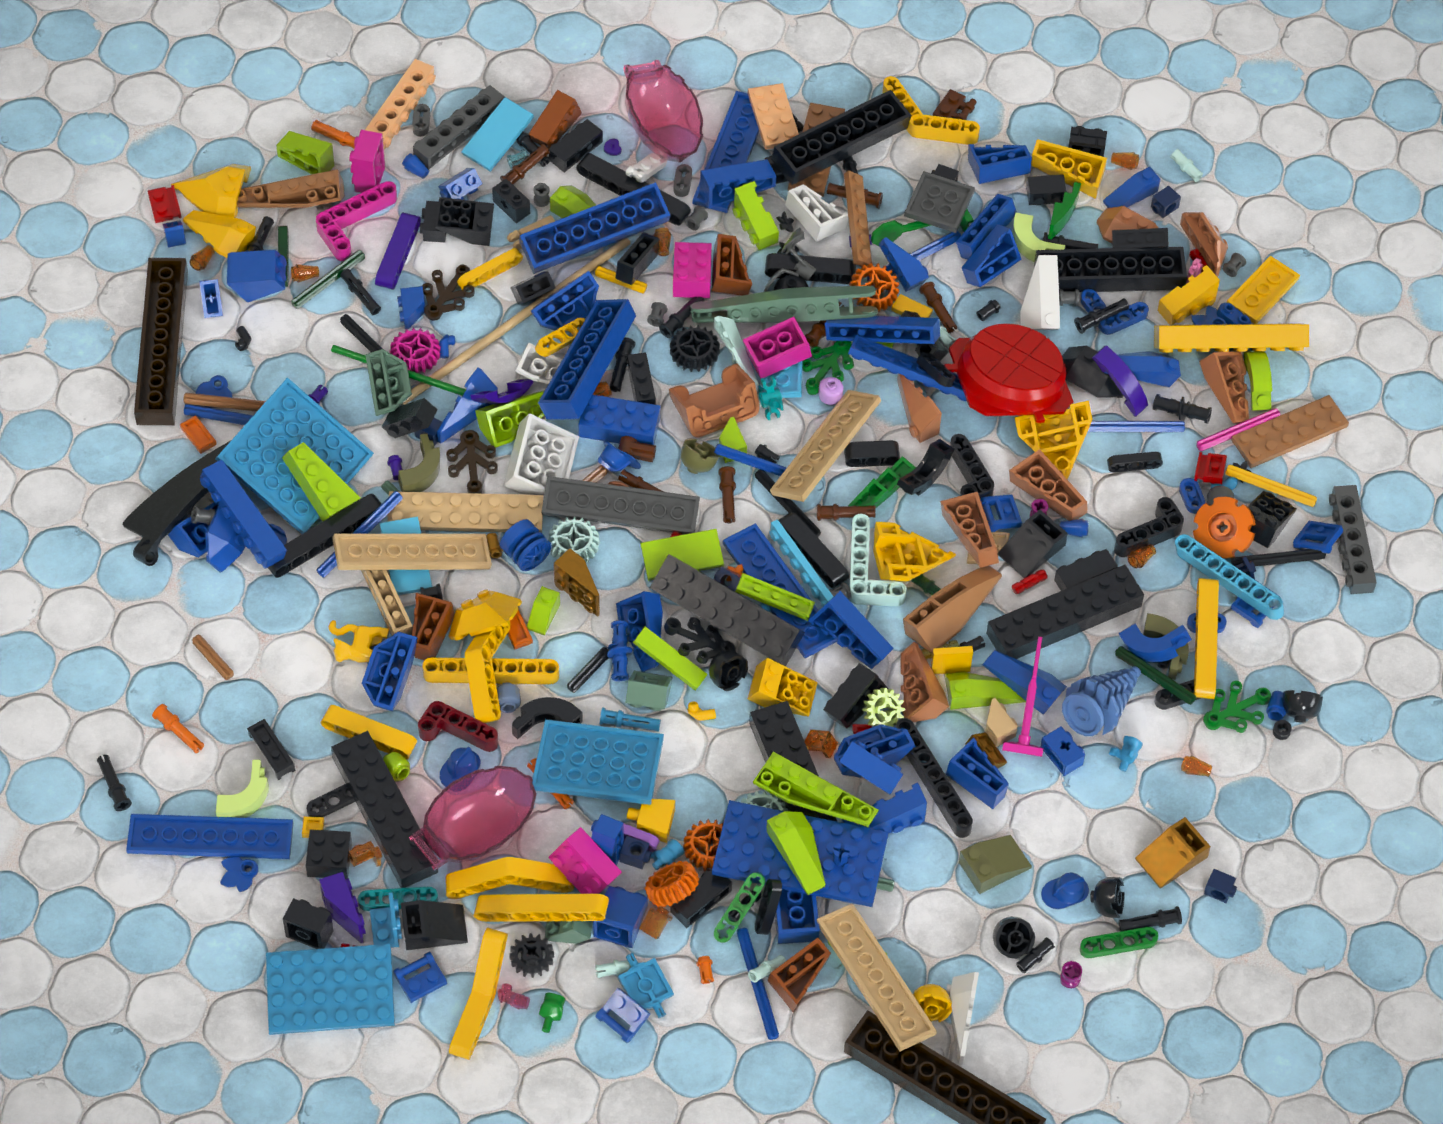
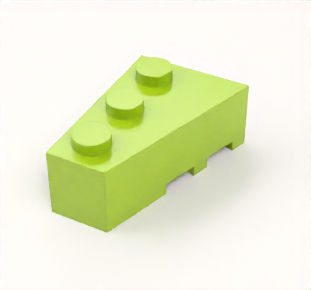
M288 131L276 145L278 157L311 175L331 171L335 166L332 143Z
M753 181L735 188L734 208L732 210L734 216L741 221L743 230L748 232L751 243L755 244L758 250H761L779 242V231L770 212H766L761 203L764 200L762 196L758 197L755 191L757 185Z

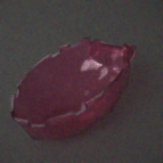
M659 60L633 66L629 64L624 65V73L627 78L625 106L629 121L643 144L661 159L679 163L697 152L703 138V117L698 100L692 89H689L684 82L685 79L680 75H676L671 70V67L667 65L661 66Z
M495 766L491 769L475 770L451 782L435 797L424 816L423 827L413 833L409 839L411 842H415L429 860L433 870L438 869L448 861L455 863L474 861L492 853L520 831L532 813L537 794L532 783L533 779L515 767ZM422 835L424 836V838H425V840L427 841V843H428V845L430 846V848L427 846V844H426V843L423 841V839L421 838Z

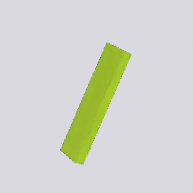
M742 573L735 591L807 621L815 604L814 601Z
M646 626L633 641V644L693 690H696L707 676V673L685 656L680 655L677 650Z

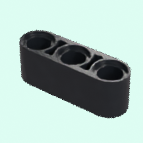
M894 440L849 442L844 449L845 464L849 467L892 466L900 459L899 444Z

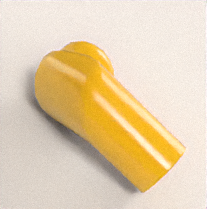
M695 701L688 704V713L698 721L716 719L715 709L702 710Z

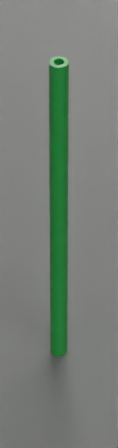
M333 345L331 348V352L367 364L366 356L336 345ZM408 370L410 379L461 396L466 391L464 388Z

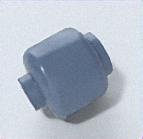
M506 682L497 687L500 710L504 713L516 711L521 705L520 689L518 686Z

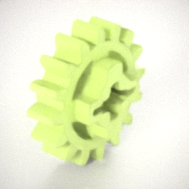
M874 689V694L867 695L869 701H864L867 705V708L862 709V711L867 712L864 719H869V726L881 724L894 727L899 718H904L900 714L901 711H905V708L900 706L904 701L898 700L900 694L894 693L893 689ZM888 708V710L880 711V709Z

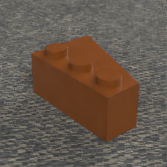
M557 90L529 132L531 140L539 145L544 144L548 150L551 145L557 143L582 114L576 100Z
M718 234L713 252L712 291L741 296L749 295L752 281L748 277L747 267L744 265L742 252L736 236Z
M416 593L412 636L418 639L414 656L421 660L431 657L436 658L455 615L452 602Z
M816 938L772 971L767 981L792 1012H794L831 955V952L819 938Z

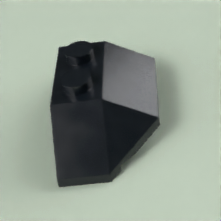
M1088 346L1069 347L1062 355L1066 367V380L1096 397L1123 398L1124 395L1109 374L1102 372L1092 358L1097 353L1096 350Z

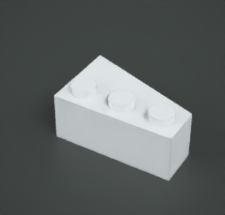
M803 184L788 191L785 206L816 242L845 230L849 219L848 213H842L835 208L836 205L833 203L828 204L821 199V195Z

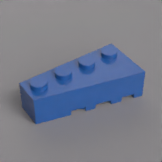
M841 591L808 620L812 625L816 624L822 628L821 632L825 635L830 634L838 640L837 644L842 648L847 647L850 649L851 654L870 669H873L894 649Z

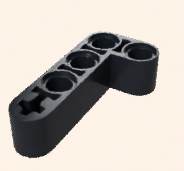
M953 435L950 446L955 449L952 458L968 483L962 486L960 496L978 492L980 499L993 496L994 481L965 435Z
M1168 497L1160 498L1155 511L1156 519L1120 533L1116 537L1115 554L1119 557H1128L1178 536L1182 531L1184 517L1174 501Z

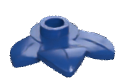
M1212 306L1207 307L1206 315H1192L1194 325L1226 324L1224 319L1218 317L1217 309Z
M216 375L210 381L201 383L196 390V394L232 398V392L227 388L228 382L221 375ZM216 382H221L220 386H215Z
M239 857L224 859L221 861V864L227 872L222 877L220 884L225 887L237 886L239 892L249 889L253 878L258 873L257 863L251 859L242 860ZM247 868H251V869H252V870L249 871V872H245V870H246Z

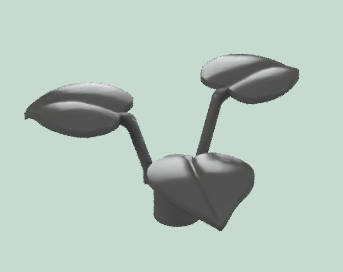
M800 227L791 235L781 251L783 254L786 250L785 254L791 252L799 262L794 269L797 271L794 272L784 268L778 270L767 282L764 292H767L773 281L783 273L795 276L800 275L808 281L815 272L816 268L803 260L794 250L795 244L805 239L804 231Z

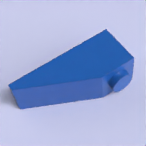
M1148 167L1134 174L1107 196L1103 203L1107 208L1129 207L1157 193L1160 178L1151 167Z
M884 238L878 244L905 292L923 284L929 278L926 267L922 266L919 260L891 240Z

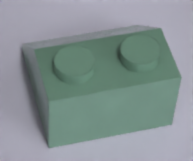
M634 670L628 680L625 703H629L630 706L636 708L642 706L650 707L649 709L654 711L665 709L673 677Z

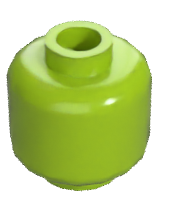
M391 752L383 757L395 782L407 778L410 772V763L406 758L397 752Z

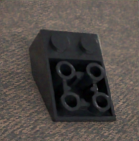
M439 197L435 228L470 244L489 246L494 204Z
M1263 491L1247 506L1255 519V525L1250 529L1255 534L1253 541L1269 548L1280 535L1297 508L1293 507L1289 502L1276 498L1274 494Z
M1038 510L1025 521L998 552V556L1023 578H1026L1066 546L1068 533L1042 510Z
M425 900L401 903L406 950L468 943L463 905Z

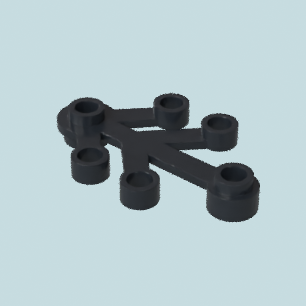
M673 617L668 618L664 625L665 632L668 635L678 634L695 641L680 645L678 652L682 656H688L690 651L706 647L714 649L707 652L699 651L696 660L701 664H706L708 659L714 658L722 651L732 650L736 652L735 645L730 641H724L717 627L709 625L705 631L700 624V620L696 617H691L687 623L688 628L695 630L696 633L681 628V622Z

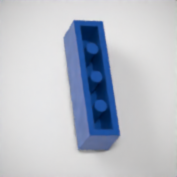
M997 194L956 241L961 258L968 260L997 224L1006 227L1012 221L1017 211L1011 197Z

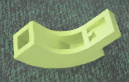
M1015 213L1012 234L1018 251L1024 257L1034 262L1036 250L1065 249V245L1045 242L1034 235L1032 231V215Z
M252 760L251 780L245 790L234 795H217L216 817L247 818L262 806L268 794L269 784L268 779L265 778V767H262L261 760Z

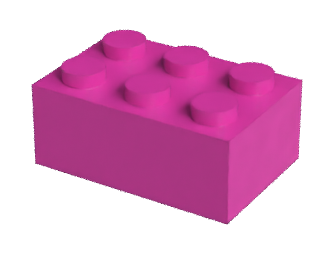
M361 130L359 137L356 136L355 149L350 152L349 161L352 162V184H354L355 192L362 193L379 185L385 170L382 133Z
M675 242L673 297L710 298L712 243Z
M794 317L743 339L747 355L760 379L812 357L809 343Z
M581 827L548 857L581 894H600L622 873Z

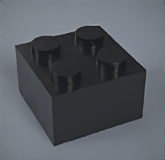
M310 830L306 858L307 877L324 878L343 872L345 879L348 878L352 848L351 832Z
M293 898L283 917L285 936L315 949H325L334 931L331 913L326 908L312 906L303 899L297 900Z

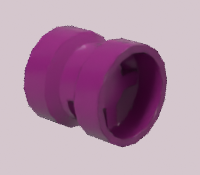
M1068 961L1063 965L1060 981L1064 987L1072 989L1079 985L1082 976L1081 965L1075 961Z

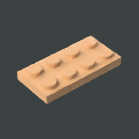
M783 83L748 88V97L765 150L773 149L774 146L799 135Z

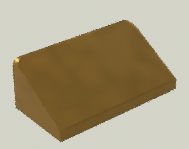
M986 732L971 735L966 742L967 744L975 738L977 746L982 752L985 751L988 755L987 759L997 769L1007 763Z

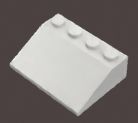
M529 413L519 423L503 486L522 494L543 495L544 497L547 476L569 479L579 436Z

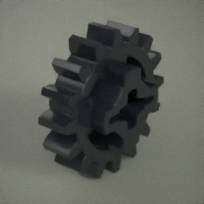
M532 933L529 934V938L521 935L522 941L516 939L515 946L510 947L512 952L509 953V958L512 960L511 966L516 967V973L523 971V977H526L528 973L531 974L532 978H534L535 973L542 976V970L548 972V965H553L554 951H552V944H548L547 938L541 940L540 934L536 938L533 937ZM543 951H544L545 954H546V956H545L544 959H543V955H542V954H543ZM519 952L521 953V960L518 958Z

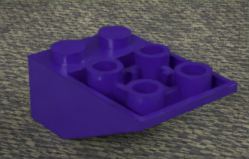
M343 872L319 879L322 899L325 908L331 913L332 919L357 941L364 943L363 935L366 934L365 923L362 914L358 911L357 899L352 894L349 878L345 879Z

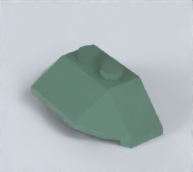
M384 349L365 354L375 415L379 416L395 411L412 395L406 362Z

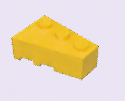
M1207 265L1202 268L1203 272L1195 278L1193 275L1189 277L1188 280L1190 282L1182 288L1177 286L1159 300L1157 311L1169 325L1180 323L1186 317L1195 315L1201 309L1212 306L1215 303L1220 280Z

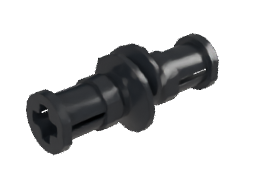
M1156 394L1153 402V410L1158 409L1176 414V416H1179L1180 421L1188 417L1202 420L1208 424L1212 414L1211 407H1208V409L1199 407L1196 404H1190V401L1185 403V397L1183 396L1180 401H1177L1176 399L1160 397V394Z

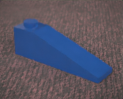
M213 502L204 509H214L216 513L219 504ZM190 516L177 524L168 534L180 551L198 558L207 553L206 531L209 527L207 523H192Z
M643 591L616 603L618 620L628 622V628L626 629L628 642H631L634 649L633 654L641 672L658 667L659 663L633 644V641L645 626L661 638L663 616L660 594Z

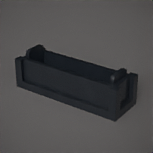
M1168 228L1112 230L1113 248L1169 247Z
M265 719L247 728L249 737L254 739L275 771L277 780L282 779L281 777L289 772L293 773L296 771L293 761Z

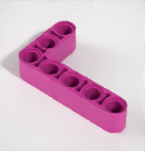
M391 181L383 182L316 216L317 232L337 260L344 261L351 256L350 241L341 229L396 203V185Z

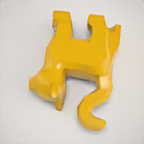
M332 620L328 626L329 631L336 636L344 635L349 631L354 633L352 645L334 638L335 648L333 651L338 662L349 659L359 663L369 662L373 651L371 647L378 645L382 642L383 638H387L389 635L388 628L378 626L368 627L347 624L337 629L335 620Z

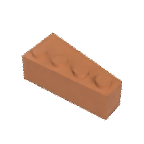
M1040 449L1009 470L1010 482L1034 498L1044 499L1050 509L1068 521L1079 519L1087 513V501Z
M978 492L940 501L942 516L978 566L981 568L999 563L997 548Z

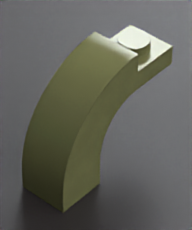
M428 434L420 435L423 461L414 468L398 471V482L401 492H422L434 483L439 474L440 449L439 447L434 448L433 441H429Z
M1147 613L1143 635L1149 638H1159L1175 630L1178 626L1165 617ZM1188 643L1176 649L1179 656L1171 659L1168 677L1176 680L1177 673H1181L1182 665L1187 663L1189 654Z

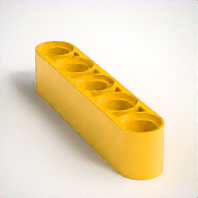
M336 705L329 706L320 722L325 729L347 738H352L368 731L378 750L388 754L397 752L406 759L410 757L417 744V739L408 733Z

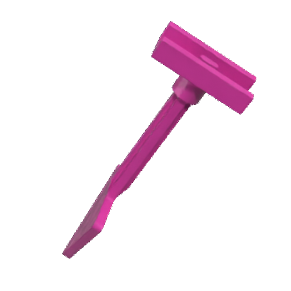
M1039 636L1032 679L1028 687L1021 735L1018 737V742H1003L1002 750L1042 757L1043 748L1030 745L1031 736H1029L1042 637Z

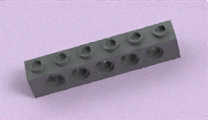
M491 85L482 89L473 99L468 100L463 107L454 111L448 119L443 120L438 127L429 131L423 139L418 140L413 146V155H417L427 169H430L478 131L505 96Z
M1357 485L1334 486L1332 494H1329V504L1333 505V522H1336V525H1342L1343 533L1339 537V553L1343 555L1342 568L1343 571L1346 570L1347 574L1345 577L1346 587H1349L1350 594L1374 593L1377 582Z

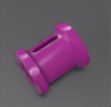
M1037 499L1032 502L1030 517L1038 510H1042L1047 515L1048 504L1044 499Z

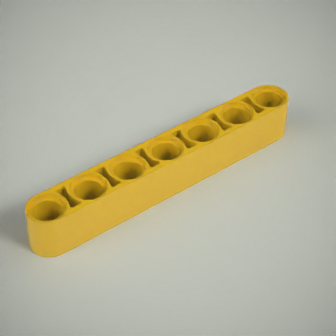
M1198 578L1194 667V694L1196 698L1214 699L1216 693L1219 580Z
M431 657L425 659L422 664L423 677L427 682L469 683L465 658ZM492 658L496 684L506 682L511 684H554L559 680V664L552 659Z
M602 894L480 895L477 899L474 917L484 922L603 921L606 916L609 898Z

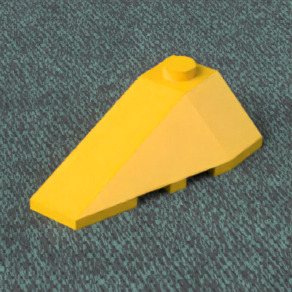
M193 210L183 218V222L190 229L202 235L206 243L214 246L213 250L226 258H228V253L246 251L248 244L255 237L256 226L239 218Z

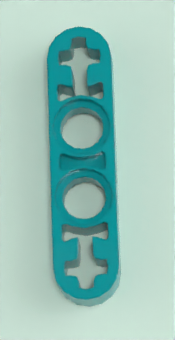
M433 887L365 890L358 895L359 907L364 911L390 907V903H384L382 899L392 892L393 898L398 899L399 909H401V903L405 902L403 897L407 894L414 896L413 901H418L417 894H420V900L438 902V893ZM427 894H431V900H427ZM377 896H378V899H379V904H376V897H377ZM367 897L370 899L369 904H365V898Z

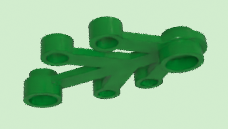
M836 341L830 347L822 349L816 346L811 349L814 359H819L823 355L831 353L832 355L813 362L809 359L803 360L804 372H809L822 366L814 378L807 380L805 386L808 394L816 395L819 393L820 382L831 368L833 371L832 377L839 379L841 382L844 380V374L840 370L837 360L842 356L843 368L846 370L854 367L853 359L848 354L852 345L851 341Z
M1233 681L1230 685L1231 693L1227 709L1219 712L1221 702L1224 701L1226 693L1222 689H1216L1212 711L1204 715L1203 722L1210 730H1216L1222 726L1243 733L1247 729V722L1245 720L1259 725L1263 722L1264 714L1261 711L1250 713L1242 710L1256 703L1259 705L1268 704L1271 698L1270 691L1264 687L1256 690L1255 695L1236 704L1238 694L1242 690V684L1239 681ZM1232 716L1240 719L1234 722L1226 718Z

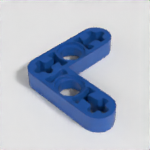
M1086 289L1082 292L1080 302L1087 313L1095 309L1107 307L1096 291ZM1136 302L1129 305L1128 310L1100 322L1097 327L1106 335L1116 333L1145 320L1148 316L1149 307L1144 302ZM1125 315L1129 320L1122 321L1119 317Z

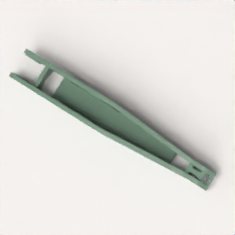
M873 286L787 288L712 301H700L690 306L692 321L696 323L714 322V317L717 316L734 319L737 323H781L792 317L797 322L869 318L878 314V309L873 306H853V298L875 295L876 289ZM848 298L849 307H839L838 299Z

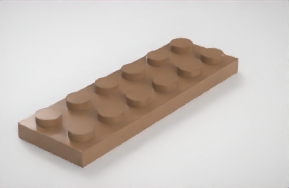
M810 103L803 132L844 113L845 109ZM831 166L793 185L789 182L788 191L804 184L824 197Z
M1327 395L1233 435L1231 440L1244 460L1248 462L1249 467L1253 468L1347 428L1349 422L1331 396Z

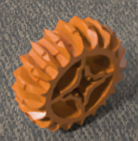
M872 262L869 263L868 267L864 264L861 269L858 268L855 272L856 274L852 275V281H850L849 285L874 286L877 290L873 296L853 298V300L858 299L856 304L876 307L878 312H880L881 308L885 311L888 306L891 307L899 293L897 288L899 282H895L897 276H891L892 270L887 272L886 265L880 268L879 263L874 267ZM869 276L868 283L861 285V280ZM888 290V295L880 299L881 292Z
M707 819L705 824L700 820L698 826L693 824L692 830H688L684 837L685 844L683 849L686 851L685 857L689 858L691 864L696 863L695 867L697 869L702 866L704 872L707 868H713L714 855H716L720 840L716 836L720 837L723 823L719 825L717 819L714 823H710V820ZM713 840V846H710V850H708V846L711 845ZM696 848H698L699 851L704 852L705 855L698 852Z
M687 861L672 862L670 865L666 864L665 867L660 868V870L653 873V876L648 878L649 881L645 883V890L649 900L657 907L672 906V904H678L679 901L690 896L691 892L696 890L695 887L699 885L698 881L700 879L691 863Z

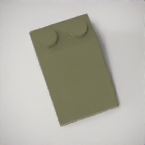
M1011 835L978 842L960 851L959 864L979 894L1032 868Z

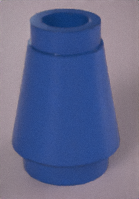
M410 153L402 162L405 170L422 179L429 174L430 170L427 169L417 155Z
M1076 519L1060 522V527L1069 535L1082 538L1083 536H1088L1087 520Z
M1281 691L1272 692L1266 709L1268 717L1274 721H1279L1286 715L1282 701L1283 692Z

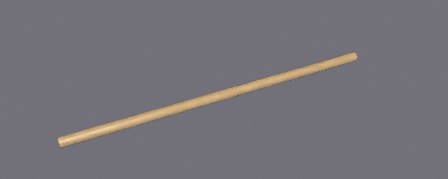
M625 238L615 243L555 286V289L542 295L429 377L441 380L531 316V310L538 303L587 271H590V273L594 271L598 266H601L631 244L630 240ZM420 382L411 389L412 395L401 405L409 403L430 388L431 385Z

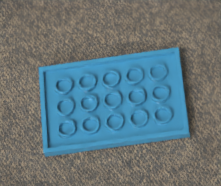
M545 719L531 790L651 805L664 734Z
M391 944L266 953L269 1035L395 1026Z

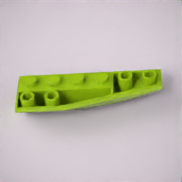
M775 752L771 754L753 780V784L787 803L869 827L879 811L875 807Z

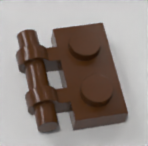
M950 89L933 112V116L967 120L968 114H971L975 109L977 101L972 98L969 102L965 103L966 96Z

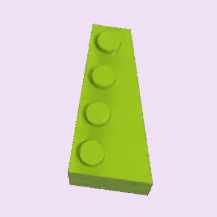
M304 442L289 450L282 457L322 521L327 520L360 499Z

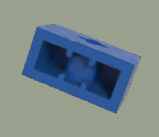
M1062 726L1042 737L1040 747L1043 748L1045 754L1063 776L1084 764L1085 752L1083 748L1076 745L1072 735L1065 731Z

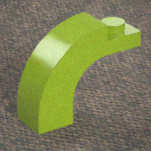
M1245 351L1244 363L1249 374L1251 386V410H1271L1272 377L1267 354L1264 351Z

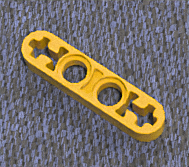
M513 248L463 274L457 283L462 290L466 285L476 287L518 265L522 261L523 255L517 248Z
M577 318L541 338L535 346L536 352L540 356L547 357L570 345L580 328L577 330V327H581L585 319ZM565 331L572 333L573 336H568ZM553 338L559 339L561 343L555 342Z

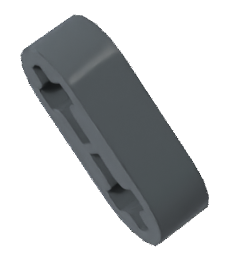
M419 104L414 108L412 126L413 133L416 136H425L429 132L430 108L426 104Z
M682 164L676 169L673 192L678 197H685L690 192L692 168L689 165ZM681 184H684L683 189H679Z

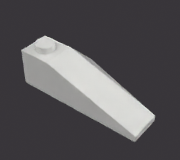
M1038 255L1020 310L1021 326L1034 330L1060 329L1057 255Z
M528 343L518 360L515 372L530 380L549 384L562 359L552 354L547 357L540 356L535 350V345Z
M979 972L955 976L952 979V985L947 984L946 991L952 1003L950 1018L960 1065H963Z

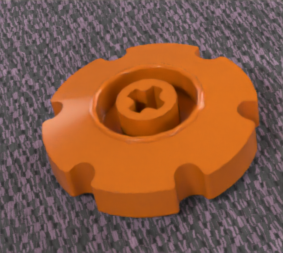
M1217 497L1213 499V505L1210 506L1205 503L1196 513L1194 523L1198 524V528L1193 531V535L1196 541L1221 558L1230 559L1235 557L1237 550L1244 553L1251 545L1255 534L1250 529L1255 525V519L1251 510L1246 505L1242 504L1238 507L1237 499ZM1227 525V529L1221 530V527Z

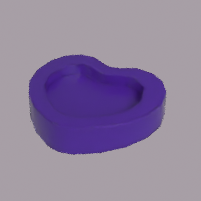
M615 138L608 140L604 144V152L612 156L620 155L622 149L619 146V141Z

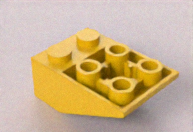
M766 658L755 668L747 699L762 707L788 701L793 714L808 717L818 682Z

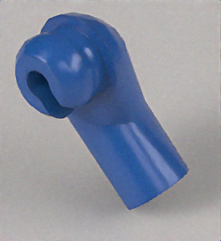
M444 335L440 340V358H449V345H455L454 335Z

